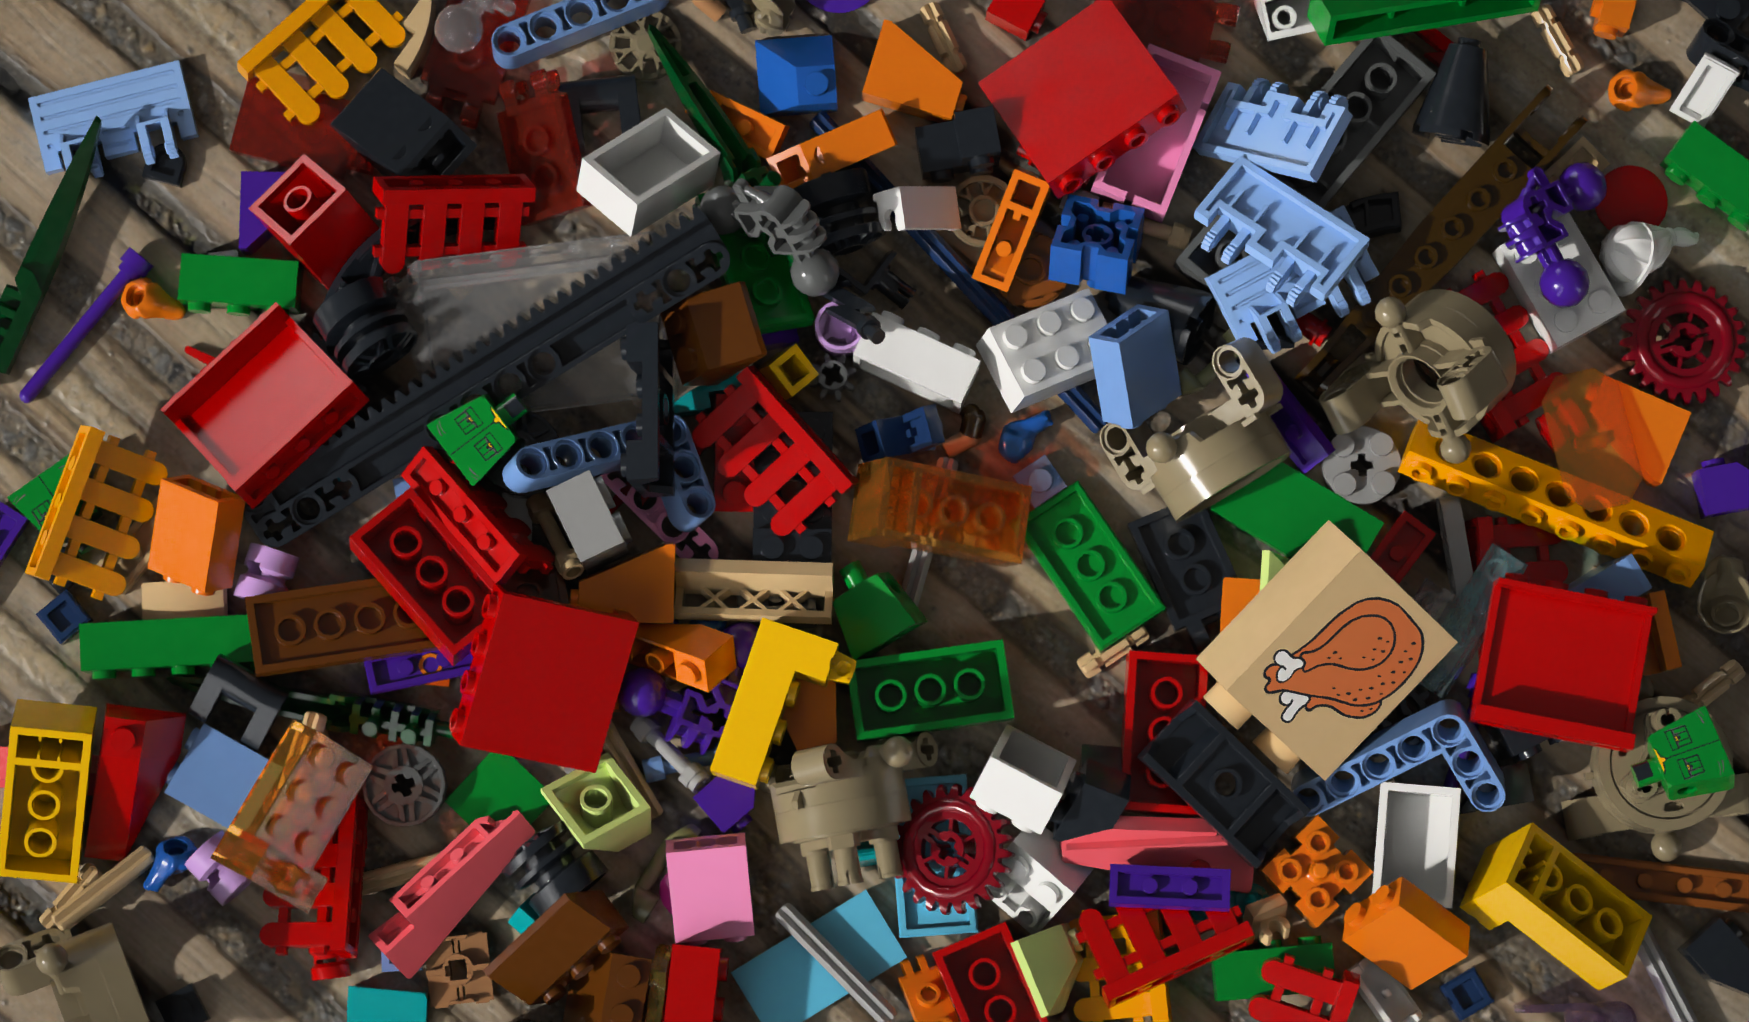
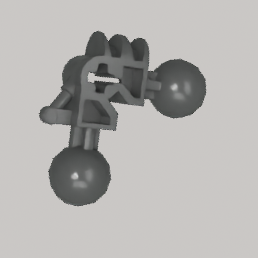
M739 178L732 187L727 185L717 186L705 193L700 207L705 210L718 234L727 235L735 233L742 227L748 237L758 238L764 232L770 236L767 244L773 254L793 256L794 260L790 268L792 283L801 293L816 297L827 294L836 286L840 275L838 261L828 250L820 248L827 238V232L824 227L819 225L820 220L816 213L810 210L811 204L809 201L803 199L793 188L786 185L754 186L753 188L745 179Z

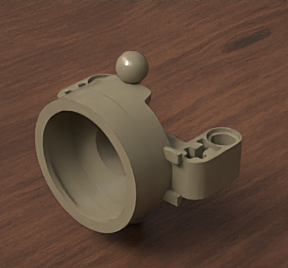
M1444 289L1424 291L1415 296L1406 305L1395 297H1386L1380 300L1374 311L1376 320L1382 326L1376 338L1375 352L1366 353L1364 358L1367 363L1349 369L1319 397V401L1334 432L1337 435L1350 433L1364 425L1382 407L1400 405L1413 417L1428 425L1431 437L1443 439L1440 451L1442 457L1447 462L1459 464L1466 461L1472 449L1470 441L1463 434L1475 426L1509 393L1516 378L1515 353L1506 332L1483 306L1471 298L1454 291ZM1424 363L1437 373L1439 380L1427 369Z
M1243 337L1218 347L1213 353L1212 366L1231 397L1223 405L1202 414L1172 434L1165 432L1153 434L1145 421H1143L1141 426L1133 429H1124L1120 425L1112 423L1106 424L1101 429V446L1122 482L1132 490H1140L1143 495L1156 488L1176 522L1183 521L1216 504L1258 479L1292 454L1290 447L1271 418L1273 414L1283 408L1281 403H1278L1283 395L1282 383L1261 347L1251 338ZM1234 352L1239 356L1240 365L1235 360ZM1122 430L1126 434L1127 441L1123 437Z
M113 922L73 937L69 928L63 931L49 928L0 947V981L6 993L12 996H20L51 984L64 1022H151Z

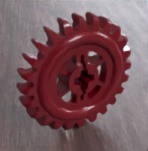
M1681 277L1677 281L1676 289L1668 280H1664L1661 284L1662 293L1657 288L1650 286L1647 289L1650 300L1642 296L1635 298V303L1638 304L1641 310L1628 309L1625 312L1634 323H1624L1620 326L1622 331L1631 334L1630 337L1624 338L1618 343L1619 346L1631 348V351L1625 354L1621 361H1635L1636 364L1628 372V376L1642 373L1643 378L1638 388L1642 389L1652 383L1654 387L1651 395L1657 397L1665 390L1667 395L1666 401L1672 403L1676 396L1680 394L1682 405L1686 406L1691 401L1692 393L1696 396L1698 403H1703L1706 400V389L1713 397H1718L1720 395L1718 382L1725 387H1730L1732 380L1728 372L1733 374L1741 373V367L1734 360H1743L1747 357V354L1739 349L1738 345L1747 343L1748 338L1737 334V331L1743 328L1746 323L1733 320L1739 308L1732 307L1726 309L1725 305L1729 299L1728 295L1725 294L1716 299L1714 297L1716 292L1714 285H1711L1703 292L1699 279L1693 282L1691 288H1688L1686 280ZM1674 314H1687L1685 322L1674 327L1666 320V318ZM1696 316L1707 327L1699 329L1691 323L1692 317ZM1662 325L1667 333L1664 335L1663 340L1656 341L1659 326ZM1706 333L1708 335L1705 337L1697 338L1692 343H1690V345L1686 348H1684V346H1676V344L1669 346L1678 337H1680L1681 340L1688 339L1689 341L1695 339L1699 335H1703ZM1712 341L1710 354L1707 358L1700 350L1703 343ZM1665 354L1670 360L1675 361V367L1665 361L1661 355ZM1692 357L1703 363L1695 368L1681 369L1682 362Z
M941 784L936 789V797L932 791L924 790L922 796L923 803L918 799L910 801L913 810L911 813L912 820L905 822L904 826L897 825L900 835L897 844L904 875L896 876L895 878H906L907 880L902 887L903 892L910 893L915 890L913 895L914 903L921 904L926 899L928 911H935L939 904L942 914L950 915L953 904L958 914H965L967 912L966 902L971 908L980 909L981 904L978 895L986 900H993L994 895L991 893L989 886L991 885L996 888L1005 887L1004 883L997 877V874L1012 872L1009 867L1002 863V859L1015 856L1014 852L1003 848L1004 844L1015 840V837L1012 835L1001 834V830L1008 826L1010 821L1007 819L995 820L997 814H991L976 805V800L970 798L974 787H969L962 795V785L954 784L948 793L947 786ZM949 820L948 831L940 832L935 828L938 824ZM958 821L964 823L973 834L969 836L961 833ZM926 841L931 844L932 854L927 858L925 855ZM947 842L955 843L954 849L958 851L957 854L961 857L954 856L955 851L951 848L952 845ZM936 861L938 864L945 866L944 877L936 874L929 864ZM956 868H964L966 870L964 874L953 878Z

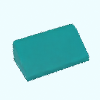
M348 986L347 1022H427L430 996L429 993Z

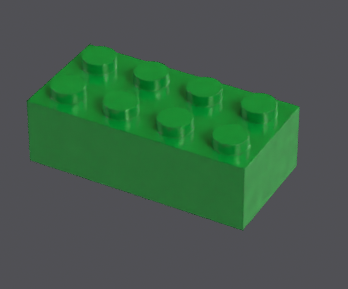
M1003 639L856 660V668L849 684L857 743L887 739L894 736H906L920 732L929 733L1012 721L1015 718Z

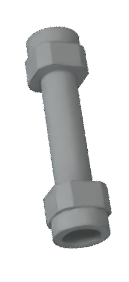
M651 716L637 717L630 726L634 736L641 743H650L681 774L679 781L686 788H689L693 793L701 791L711 779L707 770L700 763H691L670 741L666 742L665 736L660 732L662 725Z

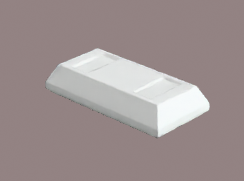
M1705 52L1669 111L1691 123L1696 121L1705 127L1740 71L1727 62Z

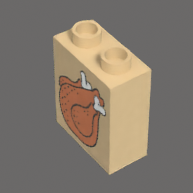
M1328 520L1203 650L1196 660L1217 681L1203 698L1237 730L1253 715L1266 728L1252 742L1285 774H1288L1303 760L1326 781L1458 642L1359 546Z

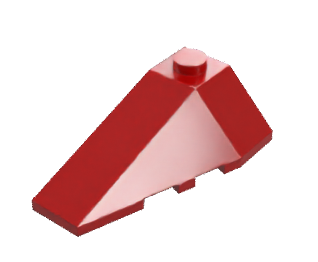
M106 703L84 857L122 861L127 857L167 781L169 772L173 769L181 754L186 713Z

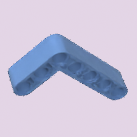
M563 0L496 28L491 39L493 58L504 69L519 68L659 12L667 6L669 0H624L627 5L618 10L608 6L607 3L610 0ZM579 12H584L591 16L590 21L583 24L576 23L571 18ZM545 26L555 30V34L549 38H541L535 32ZM505 41H514L519 44V48L510 53L504 52L499 47Z
M674 414L675 468L681 472L683 478L675 472V496L661 497L672 525L680 531L691 532L712 515L716 503L689 428L680 416ZM636 421L525 446L504 466L502 472L503 481L512 491L527 493L559 485L590 470L593 477L620 471V457L622 453H626V440H642V437L637 435ZM591 448L597 450L601 458L593 454ZM556 456L562 458L565 461L566 466L561 465L556 459ZM520 464L529 468L531 475L524 472ZM687 504L694 507L696 514L688 508Z
M1453 699L1441 700L1368 736L1326 781L1308 766L1297 772L1291 782V791L1311 810L1306 815V817H1311L1442 754L1476 809L1482 812L1496 811L1503 805L1506 796L1505 778L1502 770L1474 723L1468 722L1469 714L1464 706ZM1447 718L1458 722L1452 728H1445L1439 723ZM1410 736H1418L1423 742L1418 745H1409L1404 740ZM1465 751H1472L1478 756L1472 760H1464L1459 757V754ZM1379 753L1385 755L1388 759L1378 763L1371 761L1369 757ZM1339 771H1347L1353 776L1346 780H1340L1334 774ZM1486 783L1497 787L1491 792H1482L1478 789L1479 786ZM1305 788H1312L1318 794L1312 797H1305L1299 791Z

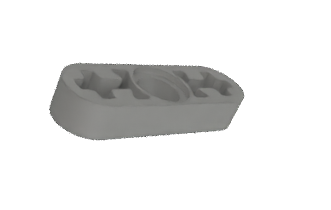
M1453 495L1437 497V517L1453 604L1456 609L1477 606V592L1459 497Z

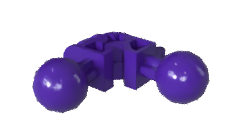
M1581 162L1569 165L1559 176V180L1550 183L1543 169L1536 166L1528 171V182L1526 187L1521 190L1519 198L1504 207L1501 213L1503 225L1497 230L1498 232L1508 233L1510 239L1505 243L1507 249H1516L1519 257L1514 261L1515 264L1537 255L1544 268L1539 282L1541 293L1550 304L1559 308L1576 306L1588 294L1590 280L1587 270L1579 262L1570 258H1563L1556 243L1568 237L1569 234L1563 223L1556 220L1572 210L1586 211L1596 208L1606 196L1607 183L1605 174L1597 166L1588 162Z
M739 621L731 623L723 630L724 633L734 637L737 668L709 693L705 692L708 699L704 700L702 694L690 689L681 690L680 694L666 688L665 681L659 673L646 667H638L624 674L618 694L619 703L626 712L637 717L652 716L658 711L670 715L671 719L666 731L665 741L669 742L676 734L681 736L682 748L687 749L694 741L699 743V753L703 755L708 749L712 738H720L722 736L759 627L751 622ZM692 710L699 714H714L718 712V718L723 720L722 726H715L712 729L713 722L708 720V717L693 714Z

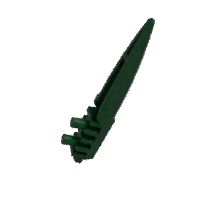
M649 24L648 34L694 126L702 138L721 152L718 166L722 171L724 184L732 187L739 178H743L753 188L754 186H779L781 176L775 171L769 172L766 166L761 167V159L753 147L748 148L730 119L700 78L661 32ZM762 232L759 239L770 256L780 255L773 254L767 244L770 236ZM786 255V257L792 264L794 260L793 256Z
M98 116L93 120L45 212L15 277L17 287L7 284L0 298V373L10 374L67 245L84 195L102 123Z
M171 676L166 679L174 685L198 693L205 677ZM280 686L289 691L290 695L279 716L303 721L307 711H315L327 716L325 730L339 733L350 731L352 734H358L362 730L365 736L377 738L380 734L388 735V741L396 742L401 738L405 744L414 746L419 741H422L423 746L431 747L435 744L437 736L454 739L449 729L450 722L440 720L441 709L353 692L334 691L331 694ZM224 695L220 698L222 701L242 706Z

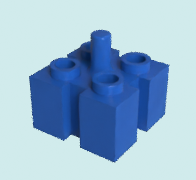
M1069 194L1062 212L1061 225L1057 226L1051 243L1049 280L1078 286L1082 280H1086V284L1090 288L1125 295L1132 275L1133 263H1136L1142 245L1145 208L1114 203L1113 208L1109 209L1099 207L1098 199Z

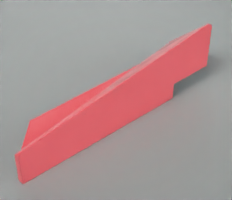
M518 810L513 811L507 819L495 821L490 816L477 818L389 899L399 912L368 935L369 939L407 979L412 978L502 873V870L509 864L515 852L534 835V828Z
M1120 816L1112 829L1059 842L1061 859L1064 863L1110 870V864L1189 867L1191 862L1201 859L1208 862L1211 868L1231 869L1230 891L1249 893L1252 889L1254 867L1249 866L1202 818Z

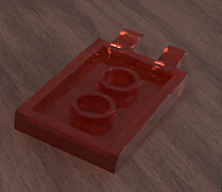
M447 0L420 78L422 84L430 86L425 100L441 112L444 107L445 97L464 102L465 104L460 115L461 125L476 130L480 121L483 104L496 105L508 70L500 67L493 58L492 34L499 26L525 16L531 0ZM505 41L499 48L504 52H514L516 42Z
M1111 0L1146 49L1150 43L1198 63L1201 57L1226 64L1231 43L1210 39L1215 22L1230 27L1236 26L1240 6L1229 3H1215L1214 0Z
M540 69L530 73V81L535 91V97L529 98L530 92L526 80L517 83L514 80H509L499 84V91L504 101L505 111L496 114L509 173L525 174L536 187L535 202H523V204H528L530 209L529 216H522L521 226H532L592 206L587 199L576 191L582 157L567 92H558L560 76L555 69L548 72L545 69Z
M253 77L249 82L247 81L229 148L231 153L291 167L305 154L336 179L344 180L346 169L373 176L375 168L359 152H355L356 149L329 125L351 100L332 99L326 94H321L314 100L320 108L319 120L313 125H304L296 117L291 122L284 117L283 113L287 108L269 89L262 93L256 87V83L260 81L259 78Z

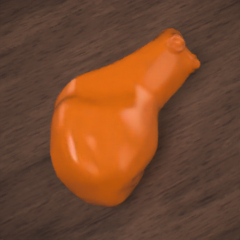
M1631 69L1618 72L1611 78L1608 87L1610 103L1624 112L1647 105L1664 104L1672 97L1670 89L1654 82L1643 72H1634Z
M148 277L138 278L129 282L122 293L121 304L125 312L133 319L142 317L144 319L164 318L179 320L186 314L185 307L179 301L168 295L158 283L152 282Z

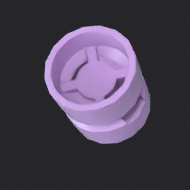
M829 302L819 310L815 319L817 343L829 356L840 358L842 355L849 357L853 355L861 336L855 328L827 314L826 307L838 306L834 302Z
M250 543L244 561L248 571L247 573L240 574L233 595L245 600V597L289 591L285 583L287 580L293 579L300 558L274 548Z
M223 830L217 832L201 845L185 863L186 868L198 881L207 880L209 882L207 890L222 906L238 896L260 873L258 867L246 855L238 856L236 854L238 846Z

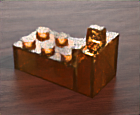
M884 457L858 464L856 478L860 482L855 485L847 541L879 548L898 546L999 567L1022 564L1032 486L892 457Z
M292 720L212 854L211 859L264 891L308 914L317 895L328 880V878L316 872L313 868L374 766L319 731L296 720Z

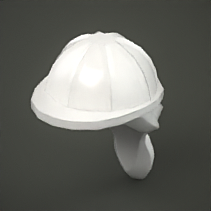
M1631 221L1625 225H1617L1601 241L1599 259L1603 265V272L1617 296L1624 297L1630 295L1641 286L1648 274L1663 265L1673 246L1690 247L1695 245L1699 241V233H1693L1684 227L1663 228L1637 221Z

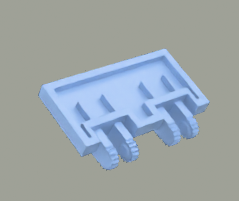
M179 60L28 98L45 172L48 175L64 171L61 154L67 171L74 157V151L78 150L96 116L101 119L102 123L97 145L102 144L107 160L140 152L136 135H138L146 164L156 163V152L149 133L151 131L162 129L165 149L170 159L179 157L173 126L178 125L183 141L199 137L182 64ZM98 146L96 147L90 170L94 178L104 176Z
M1257 78V80L1254 79L1248 91L1240 84L1228 82L1192 147L1202 156L1235 163L1241 155L1265 171L1317 183L1353 115L1348 111L1349 100L1343 95L1334 94L1329 99L1328 93L1316 90L1310 95L1311 98L1308 99L1305 105L1299 97L1289 95L1288 84L1278 81L1271 86L1269 80Z
M1241 155L1194 212V219L1207 227L1217 215L1221 216L1207 233L1201 244V248L1207 252L1212 251L1228 230L1236 234L1235 238L1223 251L1221 261L1227 265L1232 264L1244 248L1245 252L1271 269L1282 256L1286 258L1272 277H1270L1265 290L1272 294L1276 293L1289 276L1295 272L1301 276V279L1290 290L1286 298V303L1291 307L1297 306L1309 290L1311 295L1324 302L1369 247L1370 238Z
M1344 205L1329 212L1356 229ZM1367 249L1344 276L1355 300L1362 307L1371 302L1364 283L1379 275ZM1249 254L1204 279L1235 339L1238 340L1245 337L1257 341L1258 338L1250 325L1254 322L1265 345L1271 353L1275 354L1281 350L1280 340L1275 334L1267 316L1276 312L1287 336L1295 343L1303 338L1295 319L1326 304V302H1322L1311 295L1309 290L1297 306L1291 307L1286 303V298L1290 290L1301 279V276L1293 272L1276 293L1272 294L1265 290L1270 277H1272L1286 258L1282 256L1271 269ZM1337 285L1328 296V299L1337 315L1342 318L1350 312L1348 304Z

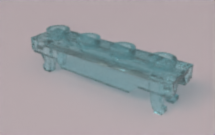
M1491 544L1441 624L1458 643L1419 684L1440 698L1447 696L1460 673L1470 663L1483 642L1493 581L1499 577L1505 578V573L1523 575L1528 564L1515 558L1499 545Z

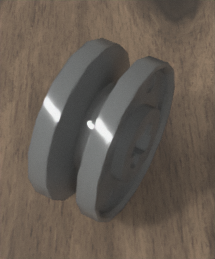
M409 744L389 746L374 755L365 768L362 781L364 801L373 815L386 824L400 827L420 825L435 816L445 801L448 788L446 772L438 758L423 747ZM404 775L406 779H414L415 787L410 788L412 794L406 796L404 792H397L395 789V784L400 783L398 777Z

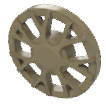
M661 12L646 16L642 21L636 20L640 30L634 34H631L625 26L612 30L609 40L611 58L618 70L624 75L635 74L638 81H653L667 75L665 68L659 69V64H662L650 39L648 29H645L647 17L659 19L656 28L660 32L671 29L675 38L668 41L671 44L676 43L675 49L681 55L682 41L680 32L675 23ZM616 39H630V47L615 49ZM616 53H623V55L618 58ZM632 53L638 60L631 69H628L621 62ZM654 60L657 71L644 74L643 62ZM639 67L641 73H637L634 71Z
M979 175L962 181L956 187L957 197L970 203L967 211L959 209L960 219L968 216L972 223L970 227L963 231L961 229L953 231L960 240L974 247H984L986 241L974 239L976 226L986 228L987 239L1008 184L993 176ZM979 183L982 195L973 198L968 186ZM984 183H990L989 187L985 188ZM993 185L1004 191L997 201L988 196ZM965 189L966 195L960 192ZM967 232L971 233L970 237L966 235Z

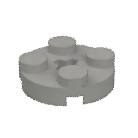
M1361 426L1350 433L1337 435L1332 439L1331 444L1336 450L1322 461L1321 467L1323 479L1330 490L1332 489L1334 493L1354 505L1363 506L1378 502L1394 489L1401 474L1398 472L1401 458L1397 447L1388 434L1372 427ZM1358 455L1365 456V460L1372 464V469H1368L1366 476L1363 477L1359 476L1358 470L1351 469V462H1356Z

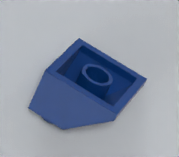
M832 35L755 40L761 113L770 117L818 114L822 111L826 113L838 112Z

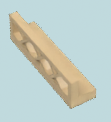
M676 558L675 560L676 594L674 619L761 622L763 617L778 623L832 624L835 587L833 563ZM685 594H702L708 600L699 607H684ZM730 595H741L747 601L739 608H728L722 603ZM770 596L781 597L786 602L779 609H767L762 604ZM808 598H825L824 611L806 610L801 603Z

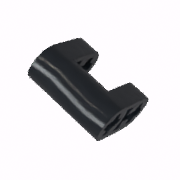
M635 74L558 82L566 155L586 152L582 114L619 110L622 134L641 123Z
M220 653L207 673L188 710V714L206 723L221 696H226L254 712L240 743L258 752L269 735L290 692L264 677H256L255 672Z

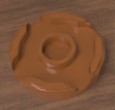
M1034 231L1008 293L997 289L1000 296L1012 306L1026 310L1037 309L1056 301L1065 289L1066 283L1049 280L1050 249L1053 238L1051 239L1042 233Z

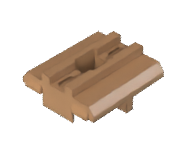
M468 932L467 935L446 937L426 961V977L428 978L431 1007L438 1009L447 1008L455 1004L472 1002L479 1004L494 1000L492 979L487 977L483 971L490 964L487 932ZM465 959L467 979L453 980L451 961Z

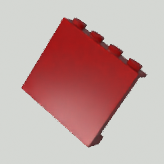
M1111 0L1095 1L978 82L989 102L999 113L1057 199L1078 190L1088 178L1097 172L1109 169L1120 156L1131 149H1137L1142 146L1148 137L1163 127L1171 126L1187 111L1175 87Z
M275 302L160 410L222 475L229 486L254 509L370 400L283 308Z
M1505 573V578L1499 577L1493 581L1468 722L1625 753L1632 751L1636 734H1632L1651 622L1652 617L1657 614L1658 608L1647 606V599L1636 596H1624L1623 601L1608 598L1609 592L1600 589L1584 588V593L1569 591V584L1558 581L1545 580L1544 586L1529 583V576L1517 573Z
M494 583L491 594L485 596L482 604V617H484L481 631L476 632L472 640L471 655H473L470 670H465L461 678L460 692L462 693L459 708H454L450 717L449 729L452 732L451 735L463 747L596 773L639 622L626 611L614 609L613 613L598 611L506 591L500 584Z

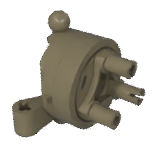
M1642 675L1632 734H1636L1634 749L1625 753L1592 747L1590 772L1584 773V780H1592L1597 796L1561 802L1567 840L1573 841L1599 837L1606 833L1632 829L1639 833L1654 834L1655 836L1651 841L1653 855L1661 861L1670 862L1675 860L1682 851V842L1674 831L1693 826L1705 818L1749 814V773L1735 775L1733 789L1676 800L1668 799L1661 781L1638 788L1630 766L1650 759L1647 738L1656 731L1700 708L1697 704L1682 698L1671 696L1653 697L1654 685L1648 677ZM1709 714L1733 768L1734 750L1731 751L1729 741L1722 727Z
M920 732L906 736H894L885 741L884 744L868 746L866 751L860 753L856 751L843 752L840 747L832 743L798 750L792 756L791 764H774L768 784L760 782L759 789L764 793L771 794L780 845L800 844L802 857H806L812 887L811 892L836 888L829 852L834 854L839 881L838 887L850 885L848 872H850L852 884L864 882L857 846H860V842L869 841V845H874L879 879L904 875L897 839H900L897 825L911 821L912 816L903 772L935 765L938 757V748L931 734Z

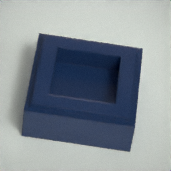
M67 589L36 614L61 645H64L79 633L80 623H91L93 621L91 616Z
M1475 967L1467 969L1439 986L1458 1021L1464 1020L1494 1002L1493 997Z

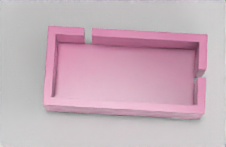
M1149 43L1148 52L1181 96L1187 111L1174 124L1163 127L1148 137L1142 146L1137 149H1131L1120 156L1109 169L1098 172L1090 193L1100 196L1099 199L1109 203L1124 204V201L1132 203L1131 206L1145 208L1144 217L1162 223L1222 72Z

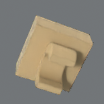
M1280 893L1245 906L1243 922L1248 920L1255 934L1254 940L1259 938L1266 946L1271 945L1273 932L1278 931L1284 939L1289 938L1290 923L1285 918L1288 903Z

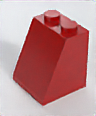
M305 154L248 208L327 290H329L337 274L356 249L379 229L349 191Z

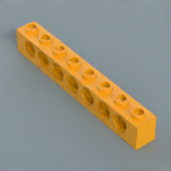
M1420 420L1417 421L1409 436L1398 472L1411 477L1415 481L1427 483L1447 491L1453 496L1462 497L1480 504L1488 510L1500 512L1520 520L1526 525L1538 527L1557 535L1561 539L1570 540L1593 549L1599 554L1608 555L1616 559L1632 554L1642 570L1664 577L1675 584L1691 588L1705 567L1714 534L1712 530L1467 433L1463 435L1470 441L1472 450L1467 460L1459 464L1447 462L1442 457L1440 445L1443 439L1431 437L1428 425Z

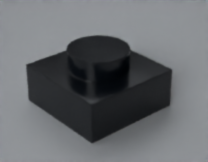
M193 983L155 1002L165 1022H206L211 1019Z

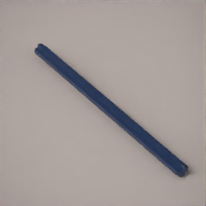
M825 111L818 113L810 121V128L818 136L839 127ZM869 158L847 166L848 169H866L873 194L895 188ZM892 211L891 215L895 218V213ZM906 230L994 326L1015 318L1012 312L985 283L971 278L974 271L936 230ZM1080 386L1057 394L1093 433H1098L1108 424L1102 420L1100 407Z

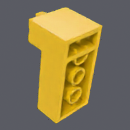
M762 617L710 767L712 775L758 790L760 782L768 784L775 764L774 759L770 758L769 755L773 744L778 746L782 744L788 726L787 720L782 719L786 706L794 708L801 688L800 682L795 681L796 678L823 687H827L828 681L850 684L857 661L839 652V643Z
M17 699L10 726L0 829V876L77 883L81 864L90 766L98 707Z
M1533 822L1485 848L1460 904L1462 910L1476 918L1488 930L1509 921L1598 991L1628 977L1652 919L1651 914Z

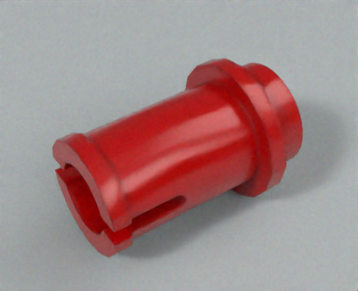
M1310 312L1296 319L1302 335L1310 340L1308 343L1310 346L1316 344L1318 347H1321L1333 330L1328 325L1329 320L1324 319L1322 321Z

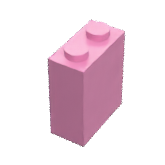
M745 832L666 840V860L675 943L684 942L685 945L699 946L707 943L708 940L724 939L727 942H739L745 940L747 936H754V917Z

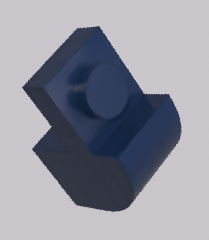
M936 404L919 407L902 416L877 419L855 429L864 467L918 456L935 450V446L945 442L943 425L939 418Z

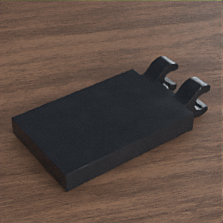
M1168 507L1128 523L1127 527L1155 590L1166 607L1165 612L1174 632L1186 628L1193 649L1198 654L1203 652L1211 643L1204 626L1220 620L1223 579L1225 577H1238L1207 509L1183 521L1176 522Z

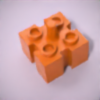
M1319 815L1312 816L1290 838L1297 845L1290 853L1285 848L1279 849L1257 870L1277 893L1282 894L1288 889L1297 898L1290 906L1311 928H1318L1340 906L1333 899L1340 891L1345 895L1352 894L1374 873L1352 849L1346 850L1342 854L1333 845L1340 837Z

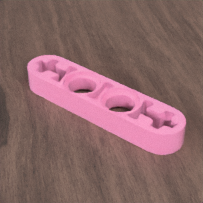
M609 473L600 475L605 484L664 542L675 544V553L680 558L693 557L694 552L687 544L683 551L676 546L690 532H682L681 535L674 538L667 536L663 532L662 521L668 515L661 497H657L656 503L652 508L647 510L640 509L634 502V494L637 490L633 486L630 488L627 496H625L620 489L627 485L621 479L615 478L612 481L608 478ZM700 527L695 529L698 536L693 537L692 540L699 546L707 543L711 547L708 552L711 559H718L719 552L715 542Z

